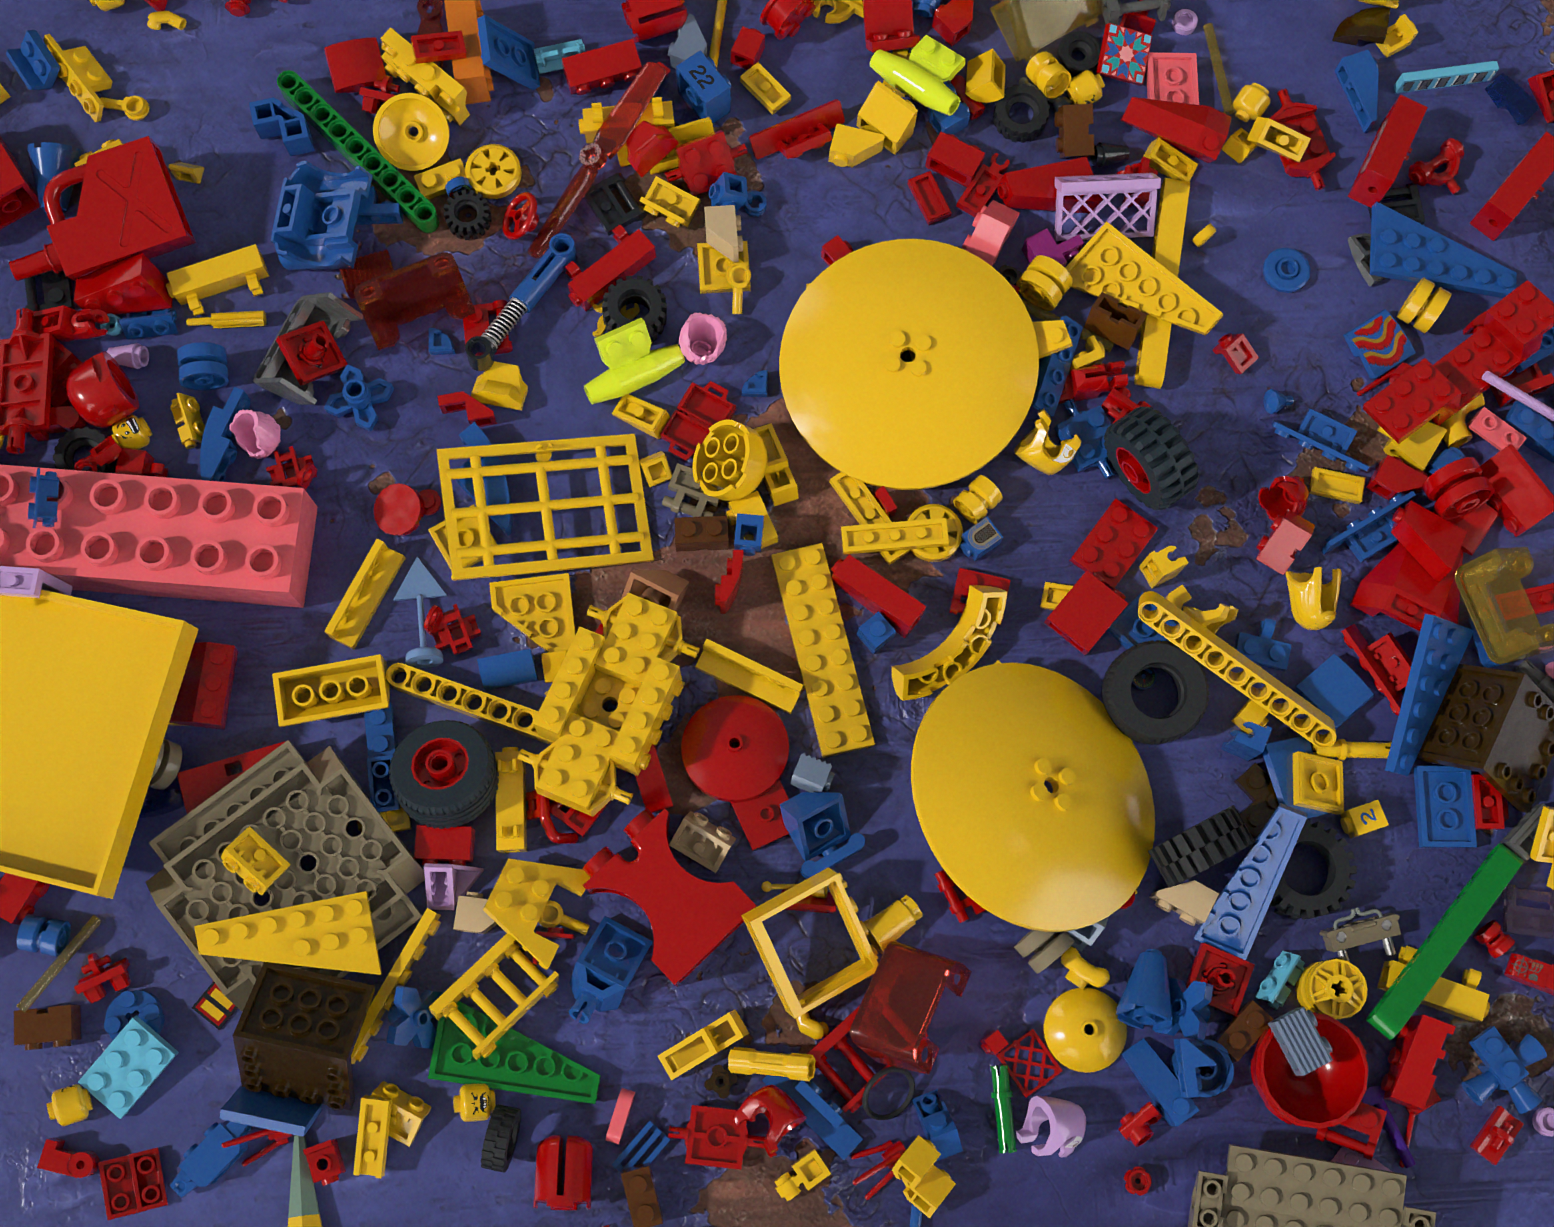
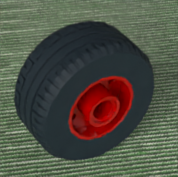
M440 720L416 728L399 743L391 758L389 778L399 803L410 818L427 827L447 829L461 826L474 820L486 810V807L493 801V797L497 793L496 790H498L499 772H497V761L489 742L479 730L461 721Z

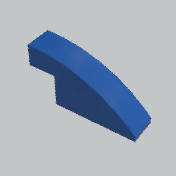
M475 422L459 434L460 440L465 447L492 445ZM498 456L481 457L482 466L501 465ZM470 459L459 468L471 467ZM506 475L483 477L487 505L512 503ZM455 479L461 488L475 501L473 479ZM513 514L489 516L507 536L512 533Z

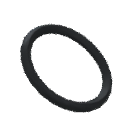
M900 1066L887 1067L876 1073L869 1080L863 1092L862 1103L866 1114L876 1120H888L902 1113L910 1104L915 1092V1081L912 1074L906 1068ZM900 1072L904 1074L909 1081V1093L904 1103L889 1114L874 1113L868 1104V1095L873 1084L887 1073Z

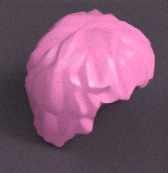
M706 313L691 314L680 331L679 344L682 354L689 362H694L696 365H704L715 361L724 351L727 341V330L724 322L719 317H714L712 314L707 315Z
M248 409L240 410L235 414L233 422L230 424V430L236 436L237 444L248 452L251 458H267L276 450L281 442L280 426L269 414Z

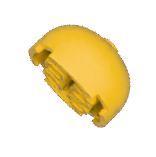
M734 420L719 421L709 428L710 433L702 444L698 443L692 467L695 483H700L704 494L724 501H735L751 494L761 483L767 467V451L762 438L751 427ZM711 484L724 489L717 491V488L713 487Z

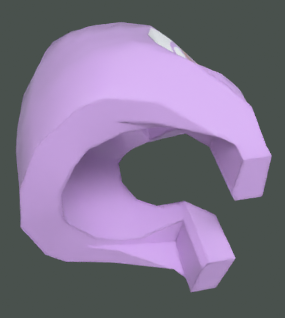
M1035 1096L1031 1098L1023 1128L1016 1131V1138L1020 1143L1033 1142L1038 1136L1040 1125L1044 1121L1049 1120L1050 1135L1046 1144L1031 1146L1032 1153L1037 1156L1052 1155L1060 1148L1058 1155L1061 1158L1069 1156L1084 1138L1086 1131L1084 1111L1079 1105L1071 1101L1055 1097Z

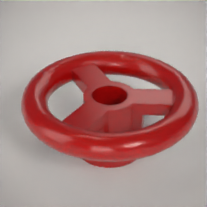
M520 193L510 202L505 211L502 229L504 235L510 240L519 239L526 232H532L538 224L537 200L532 193ZM527 200L522 208H519L517 211L515 210L522 201ZM511 218L515 222L514 232L510 230Z

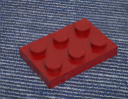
M1115 498L1069 561L1085 572L1087 570L1090 573L1096 572L1105 580L1104 584L1113 590L1158 528Z

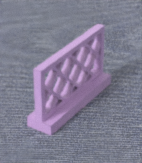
M1154 173L1055 177L1057 196L1054 239L1056 241H1066L1080 235L1082 240H1089L1106 221L1110 224L1118 215L1126 223L1119 232L1127 238L1153 237L1157 189H1160L1161 178ZM1142 192H1150L1149 201L1141 208L1134 199ZM1117 193H1123L1128 199L1116 209L1110 200ZM1093 194H1099L1103 201L1092 210L1085 202ZM1074 195L1079 201L1067 211L1063 207V197ZM1132 202L1139 211L1128 221L1121 212ZM1108 204L1115 212L1103 222L1096 214ZM1084 205L1090 214L1079 224L1072 215ZM1144 215L1148 219L1147 230H1136L1132 225ZM1095 217L1102 225L1095 232L1088 233L1083 227ZM1070 218L1077 227L1069 234H1061L1062 225Z

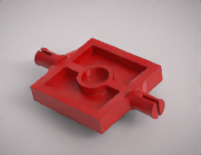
M719 130L676 146L678 168L665 172L667 182L670 183L682 178L687 184L689 194L693 196L709 191L711 185L715 184L723 172L737 175L734 167V158L748 154L746 145L742 144L730 148L724 131Z
M692 1105L690 1121L686 1128L669 1125V1131L680 1132V1134L668 1133V1138L685 1139L687 1148L685 1164L742 1170L743 1154L747 1146L764 1149V1143L753 1141L764 1142L765 1136L748 1135L747 1121L740 1123V1126L737 1127L733 1118L737 1111L735 1109Z

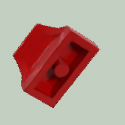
M642 121L625 137L628 150L627 160L641 177L646 175L679 144L665 126H657L647 121Z
M1471 775L1475 829H1505L1504 822L1509 819L1507 799L1482 775Z

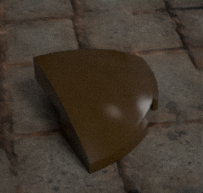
M1366 8L1345 18L1337 27L1332 41L1357 45L1358 40L1384 44L1390 8Z

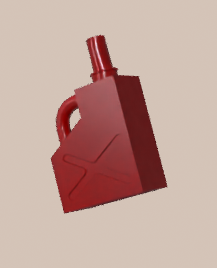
M149 136L89 155L86 164L65 170L54 176L47 184L43 196L45 211L51 224L46 227L53 243L44 244V250L10 261L9 266L17 281L52 270L56 274L64 270L67 277L76 281L77 278L141 253L148 259L195 244L196 241L159 146ZM83 182L77 216L65 219L60 206L61 193L67 187Z

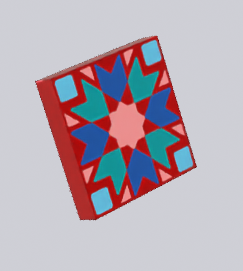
M1112 23L1106 24L1096 74L1138 86L1143 85L1153 35Z

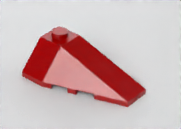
M1131 97L1120 121L1155 138L1159 137L1168 144L1206 163H1211L1217 159L1223 147L1232 117L1210 106Z

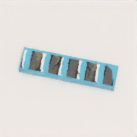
M1497 61L1407 72L1401 74L1393 87L1395 94L1488 82L1499 70Z

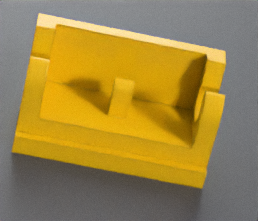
M1168 546L1158 552L1154 550L1140 564L1139 568L1151 589L1176 577L1189 563L1186 557L1178 558L1176 561L1168 559V553L1173 552L1176 546Z

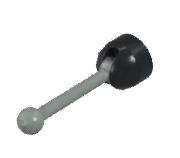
M1026 77L1019 79V85H1032ZM1063 96L1057 99L1047 98L1052 103L1054 113L1058 112V108L1062 105H1073V101Z

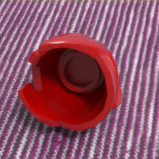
M1286 475L1274 478L1270 489L1262 487L1259 491L1258 499L1261 507L1266 510L1269 519L1274 521L1278 514L1283 516L1287 509L1302 516L1307 506L1309 491L1304 483V478Z

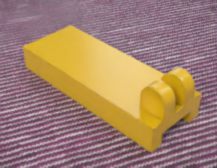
M364 1095L361 1098L353 1175H371L380 1179L385 1175L392 1107L391 1098Z

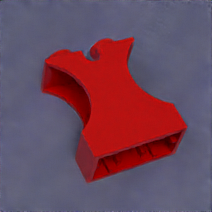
M646 808L623 830L631 839L632 846L638 851V857L634 861L629 862L624 860L618 853L615 855L607 846L602 848L583 867V870L590 879L582 886L590 894L613 893L626 897L636 903L646 913L651 923L654 937L651 960L677 987L744 922L741 915L757 906L734 881L727 883L708 882L696 878L685 871L675 860L669 848L668 830L671 820L669 812L664 809L655 817Z

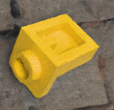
M1094 335L1088 337L1085 343L1087 351H1082L1073 357L1070 371L1102 363L1105 358V349L1102 343L1096 340Z

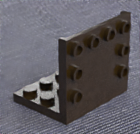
M1459 664L1416 759L1479 772L1518 811L1529 813L1532 804L1536 801L1537 792L1542 780L1547 775L1548 766L1554 756V704L1525 673Z
M264 962L233 1033L242 1087L252 1092H269L279 1098H297L306 1104L320 1103L327 1105L333 1110L346 1109L351 1111L355 1102L351 1054L375 993V986Z

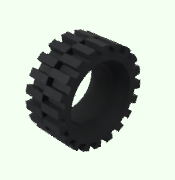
M1232 805L1148 852L1170 888L1253 844L1255 840L1237 809Z
M1306 820L1296 844L1309 845L1323 856L1328 870L1326 883L1316 895L1306 896L1294 891L1286 883L1282 875L1269 907L1274 906L1276 908L1274 913L1280 916L1287 914L1289 919L1302 918V920L1329 914V912L1341 907L1340 902L1348 900L1351 894L1347 893V890L1355 886L1356 881L1351 880L1350 875L1357 873V866L1349 865V860L1355 858L1353 851L1346 853L1343 847L1348 845L1347 841L1344 838L1337 840L1335 836L1338 832L1333 828L1325 830V824L1321 822L1310 824L1311 820Z

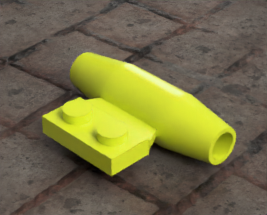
M925 35L911 50L909 60L881 49L877 50L872 56L870 67L888 84L914 101L948 116L953 115L958 109L960 98L943 82L951 81L965 66V58Z
M639 318L594 338L601 360L609 369L585 384L584 390L592 405L623 397L660 380L684 364L685 358L677 344L650 351L652 342L645 321Z

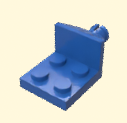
M604 916L576 961L569 982L576 1002L569 1010L570 1016L576 1020L583 1010L579 1023L587 1024L594 1010L599 1012L617 1010L627 987L650 950L653 941Z

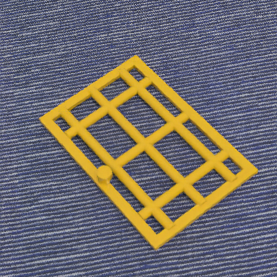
M635 434L436 450L452 571L451 579L453 581L652 562L654 560ZM606 447H626L627 455L607 456ZM593 448L596 451V457L550 461L552 452ZM536 453L535 457L538 461L493 466L481 465V457ZM470 458L471 467L450 469L449 460ZM628 465L632 493L612 495L608 467ZM598 467L602 496L550 500L546 472ZM536 473L540 501L487 505L483 477ZM472 478L476 506L455 508L451 480ZM634 503L638 532L618 533L614 505ZM604 506L607 534L555 539L552 510ZM541 511L545 540L492 545L488 516ZM478 517L481 546L460 548L456 519ZM640 542L641 551L621 553L620 544ZM609 545L610 554L558 559L557 553L558 549ZM547 551L548 560L494 564V555ZM483 557L484 566L462 568V558Z

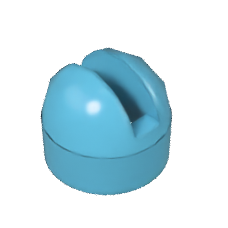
M107 314L109 316V323L100 324V328L108 330L106 333L108 335H120L123 332L119 323L121 318L114 314Z

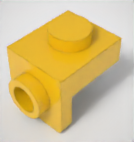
M1403 14L1395 24L1388 27L1384 44H1375L1383 55L1388 58L1409 46L1418 34L1415 24L1409 20L1406 14Z

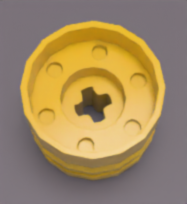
M1333 959L1311 963L1304 968V972H1302L1296 982L1295 992L1301 1007H1305L1306 1011L1310 1010L1315 1013L1329 1015L1334 1019L1352 1017L1362 1009L1367 999L1368 988L1365 977L1356 966L1345 960ZM1333 984H1336L1335 988L1339 990L1338 994H1335V990L1331 988Z

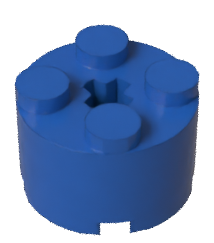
M1190 1040L1189 1042L1217 1064L1215 1066H1204L1206 1068L1205 1073H1200L1198 1067H1195L1196 1073L1200 1074L1202 1088L1198 1090L1199 1097H1213L1227 1090L1233 1080L1234 1066L1226 1048L1213 1040ZM1174 1052L1171 1058L1170 1071L1179 1081Z

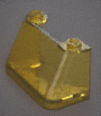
M1003 0L990 8L1016 62L1024 58L1026 62L1030 61L1038 54V50L1083 24L1086 27L1091 26L1100 20L1098 15L1102 14L1099 0Z
M1528 547L1496 548L1463 564L1455 573L1457 587L1489 659L1496 664L1510 663L1554 651V623L1540 626L1520 579L1528 576L1534 567L1533 558Z

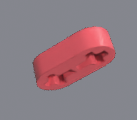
M621 1088L605 1141L619 1145L634 1100L635 1091Z

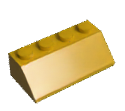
M379 654L273 673L279 727L389 708L390 684L386 679L387 661Z

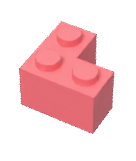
M994 200L988 207L984 205L973 221L972 226L975 227L973 235L968 234L962 248L978 256L993 267L1020 213Z

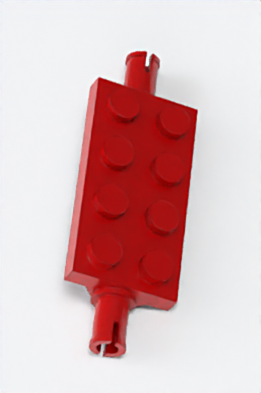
M22 308V314L21 309L16 310V328L13 329L9 339L0 340V436L8 435L6 450L12 454H19V452L22 454L25 452L26 432L49 429L55 338L51 333L38 334L32 330L34 312L27 308Z

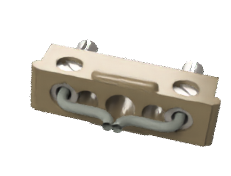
M1359 908L1351 909L1349 916L1336 919L1333 927L1323 929L1319 934L1323 936L1326 950L1331 952L1337 951L1340 960L1350 962L1347 953L1348 948L1378 940L1383 941L1386 955L1391 956L1396 953L1392 937L1401 935L1398 924L1399 915L1393 913L1382 914L1377 909L1361 912ZM1356 913L1360 916H1366L1373 913L1378 914L1373 917L1338 925V923L1354 918Z

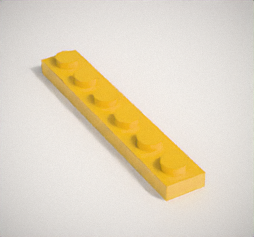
M426 909L372 1001L351 1054L352 1064H355L356 1061L360 1062L367 1053L369 1047L366 1046V1043L371 1035L376 1036L383 1024V1021L380 1019L385 1011H389L391 1006L394 1005L396 987L400 985L405 986L412 975L410 970L415 960L419 961L426 951L427 946L424 945L429 935L433 937L439 929L441 922L438 920L441 915L433 910Z

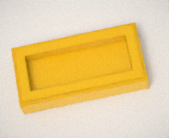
M1314 467L1311 474L1309 494L1360 504L1363 499L1366 478Z

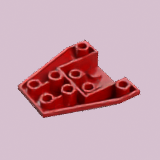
M1399 542L1359 582L1349 605L1372 617L1379 612L1384 613L1418 631L1421 630L1425 614L1435 615L1458 624L1463 549H1460L1453 569L1438 582L1430 576Z

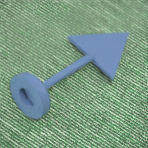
M416 557L393 601L417 599L420 647L407 652L405 663L414 668H431L443 663L444 659L443 653L439 649L427 647L426 631L424 629L425 613L423 598L446 597L447 595L418 557Z

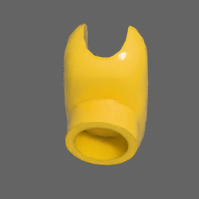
M1069 947L1061 955V963L1069 969L1065 978L1082 990H1084L1088 983L1099 988L1106 985L1110 980L1107 969L1095 967L1081 957L1076 948Z

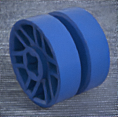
M198 342L184 345L178 349L179 383L182 387L190 390L207 391L222 388L229 383L228 368L226 366L227 351L225 347L215 343Z

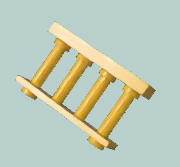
M506 933L429 1006L430 1013L437 1020L443 1016L445 1018L449 1017L475 1043L477 1047L472 1051V1054L476 1060L481 1056L484 1058L488 1057L496 1049L497 1045L495 1043L544 995L548 998L559 987L557 984L559 974L554 971L547 978L519 950V942L511 934L508 935ZM505 957L508 959L512 958L539 985L528 998L499 970L500 966L498 963ZM485 976L487 978L491 977L518 1005L507 1018L478 989L479 985L477 983ZM464 996L466 998L470 997L498 1025L486 1038L457 1009L458 1005L456 1003Z

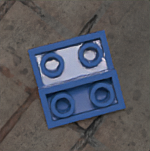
M1333 654L1296 686L1298 694L1334 721L1335 729L1374 697V694L1362 679L1336 654Z

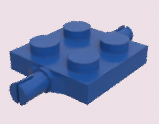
M1074 399L1068 400L1063 405L1071 417L1057 424L1054 429L1061 441L1072 439L1075 434L1081 439V446L1072 459L1077 471L1080 472L1089 467H1099L1105 479L1114 476L1115 473L1108 463L1107 450L1104 446V435L1111 423L1101 405L1088 411L1080 412Z

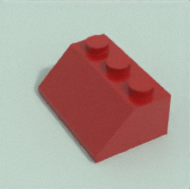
M1512 443L1481 465L1483 471L1480 477L1485 476L1488 478L1495 489L1494 494L1487 501V505L1499 513L1505 528L1513 533L1515 537L1554 512V495Z
M212 642L194 643L169 723L225 730L238 657V650L234 645Z

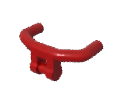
M536 790L525 793L526 802H528V811L526 812L528 821L540 820L547 837L553 843L576 844L578 842V835L576 833L557 832L550 817L549 798L539 795Z

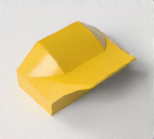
M494 361L492 367L477 376L471 397L480 403L522 411L528 386L522 379L519 366Z

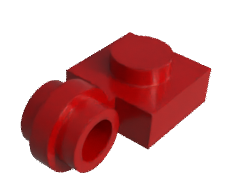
M110 435L89 451L91 454L88 457L78 460L75 463L74 470L82 471L83 467L89 466L88 471L97 472V464L102 466L105 463H112L118 458L122 449Z

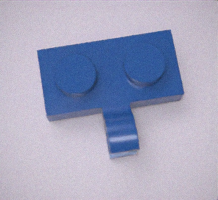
M1265 618L1264 621H1261L1258 636L1242 632L1237 634L1235 649L1255 664L1281 671L1287 670L1292 644L1271 639L1275 630L1276 620Z

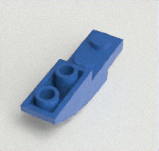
M234 387L224 408L221 409L213 406L201 443L200 472L202 480L224 482L228 466L232 465L237 457V447L231 441V438H234L235 435L230 430V424L233 422L234 416L238 411L249 410L250 398L242 389Z
M1515 401L1503 421L1527 437L1523 443L1526 447L1554 463V425L1535 410L1519 401Z
M389 702V708L364 712L370 799L378 812L400 810V803L392 789L389 778L391 758L398 746L397 731L394 727L392 703Z

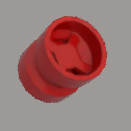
M1496 920L1486 923L1474 935V938L1480 944H1484L1488 948V953L1493 958L1503 955L1515 943V940L1509 934H1504L1501 930V925Z

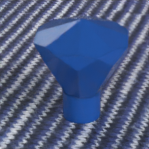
M1269 389L1264 395V408L1269 414L1277 413L1284 406L1292 405L1293 397L1291 395L1284 396L1277 390Z

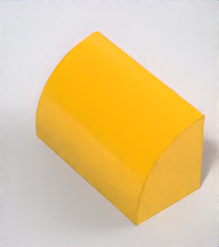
M993 48L969 60L967 63L965 94L978 102L990 103L1004 98L1006 65Z

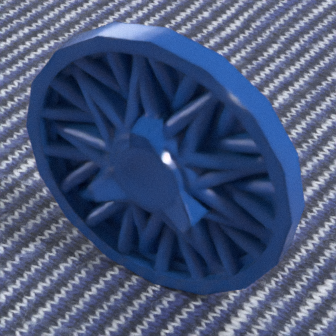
M1280 248L1270 253L1263 264V274L1265 280L1272 288L1279 292L1291 293L1304 287L1310 278V266L1308 260L1299 251L1291 248Z

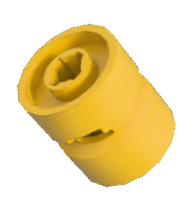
M1047 51L1040 52L1027 64V77L1035 86L1037 85L1047 98L1052 99L1061 96L1070 86V73L1051 53Z
M979 475L969 484V491L963 490L953 500L954 506L959 513L973 524L979 523L987 515V509H993L1003 499L1002 493L997 486L983 475Z

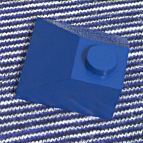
M802 792L779 804L784 826L805 861L816 857L851 836L841 793Z

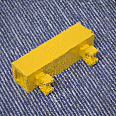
M662 97L652 98V103L602 107L601 102L591 103L592 108L582 109L583 119H578L580 134H585L586 143L625 140V137L642 121H647L657 126H665L667 129L675 127L672 101L662 102Z
M254 244L168 272L169 283H166V287L171 298H176L181 306L188 304L194 316L205 313L200 299L248 284L249 290L252 291L254 297L264 294L259 280L269 277L263 255L257 245Z
M517 747L502 748V752H495L497 772H499L498 790H496V850L499 853L527 852L526 762L517 759L518 754H521Z
M1406 946V948L1401 947L1398 962L1394 960L1385 961L1377 988L1387 991L1418 949ZM1464 969L1462 984L1439 977L1421 1004L1471 1022L1483 1021V1018L1489 1013L1490 1003L1488 999L1490 994L1476 990L1481 980L1482 972L1474 969Z

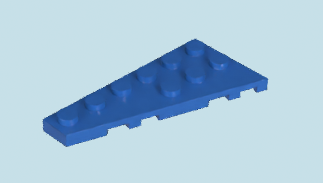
M1377 201L1372 205L1370 275L1418 283L1425 277L1435 283L1436 287L1504 298L1516 289L1517 273Z
M1424 615L1385 771L1404 776L1409 775L1474 630L1435 615Z

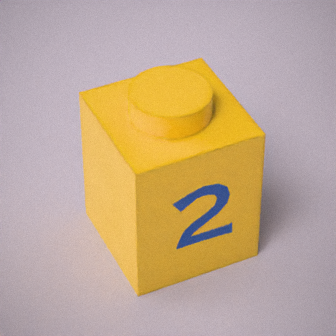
M1379 800L1352 808L1340 814L1342 817L1340 820L1344 832L1349 834L1350 839L1389 825Z

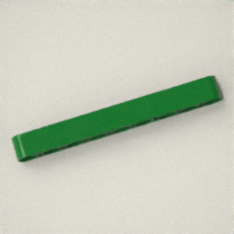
M287 70L279 74L277 85L284 99L295 110L304 114L305 119L355 168L356 166H361L372 174L371 183L389 201L399 203L403 214L420 231L432 233L437 230L440 224L435 207L297 73ZM328 117V119L320 121L322 118ZM345 133L344 136L337 137L339 134ZM357 150H362L360 153H354ZM374 166H380L376 170H370ZM392 182H397L394 186H388ZM407 199H414L411 203H404ZM431 215L429 219L422 220L423 216Z
M1502 843L1493 848L1366 1019L1367 1022L1389 1040L1400 1032L1519 870L1524 860Z

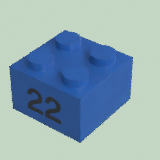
M700 50L676 66L677 91L699 119L710 117L713 124L731 112V83L725 75L721 76L716 70L714 61L709 56L706 57Z

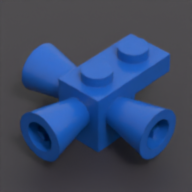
M1490 1026L1469 1041L1471 1047L1482 1060V1063L1478 1065L1482 1074L1462 1082L1464 1091L1474 1103L1482 1106L1495 1090H1508L1519 1114L1532 1110L1542 1102L1543 1098L1523 1080V1078L1529 1075L1525 1068L1526 1066L1547 1057L1545 1049L1536 1038L1527 1034L1512 1051L1495 1026Z

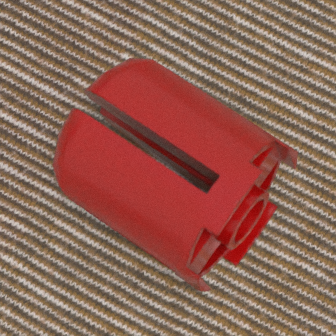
M625 0L626 2L621 3L626 23L630 29L632 28L633 34L636 35V37H632L634 43L676 31L683 27L688 16L687 8L683 4L685 0Z
M552 1135L539 1142L536 1153L533 1208L538 1209V1203H544L550 1206L551 1210H577V1204H586V1208L591 1209L593 1148L588 1140L580 1136H567L564 1195H561L563 1138L561 1135Z

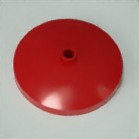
M739 695L720 697L702 706L689 720L681 743L683 764L692 782L708 796L726 802L749 801L764 795L782 777L789 758L788 734L780 717L763 702ZM733 742H737L739 745L737 748L731 747Z

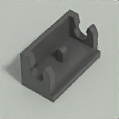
M1544 803L1532 806L1529 813H1526L1500 841V843L1524 860L1522 865L1530 858L1543 806H1546Z

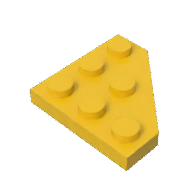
M569 573L489 583L491 605L494 612L546 652L568 651L576 635Z

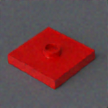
M780 780L772 789L758 798L745 802H730L752 851L789 835L784 826L779 805L789 800Z

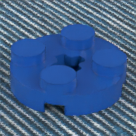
M124 991L109 1005L105 1016L104 1029L109 1033L111 1039L114 1040L130 1021L128 1019L129 1015L138 1011L140 1012L138 1017L156 1033L160 1034L165 1021L160 1006L162 1004L155 995L147 991Z

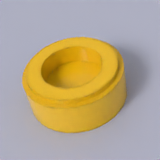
M1210 223L1191 241L1197 247H1200L1216 233L1217 229Z

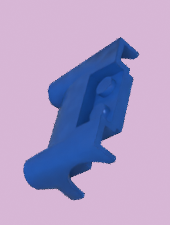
M308 161L297 163L296 166L298 168L292 173L290 178H284L272 229L271 242L275 245L280 263L287 270L354 269L358 244L352 241L360 199L368 198L373 175L361 166H356L352 172L335 173L320 169Z

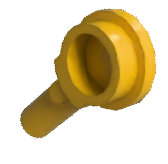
M140 96L125 97L124 100L100 98L104 108L124 111L126 116L134 121L144 119L149 113L150 107L148 102Z
M740 262L731 264L726 270V280L733 287L732 314H742L743 288L747 286L751 279L750 269L747 265Z
M551 900L547 902L538 921L545 928L556 927L560 924L583 935H586L590 926L563 914L560 904Z

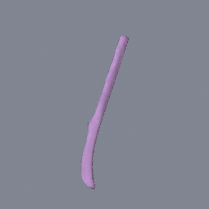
M1486 371L1483 374L1482 380L1554 421V409L1490 371Z

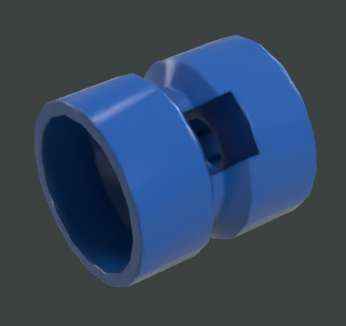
M28 914L24 917L19 927L17 947L19 950L35 953L40 950L42 954L60 957L68 946L71 925L68 921L52 918L48 921L46 917Z

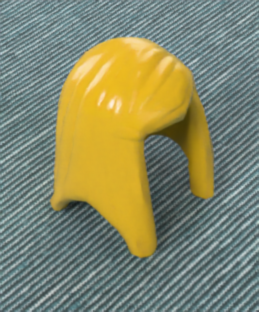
M1322 567L1314 568L1313 574L1286 571L1285 575L1292 615L1301 627L1316 631L1327 627L1334 621L1340 591L1341 569H1332V580L1324 585L1322 584Z

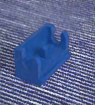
M1245 722L1243 726L1250 728L1252 732L1246 734L1238 730L1231 731L1230 734L1235 736V738L1229 742H1224L1221 750L1249 761L1263 753L1272 730L1271 727L1266 726L1264 728L1253 722Z

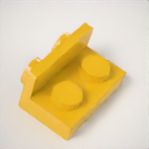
M250 826L229 844L221 855L225 868L232 873L236 872L244 879L243 882L250 891L258 892L260 895H263L291 865Z
M382 1081L372 1092L371 1096L392 1099L389 1136L410 1147L424 1118L430 1112L431 1106L426 1104L421 1098L411 1096L400 1090L395 1084Z

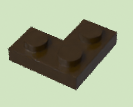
M1255 762L1234 781L1252 800L1240 813V816L1253 838H1256L1262 832L1279 806L1270 777Z

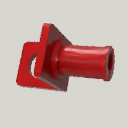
M1150 10L1123 14L1119 26L1151 35L1156 20L1147 17Z

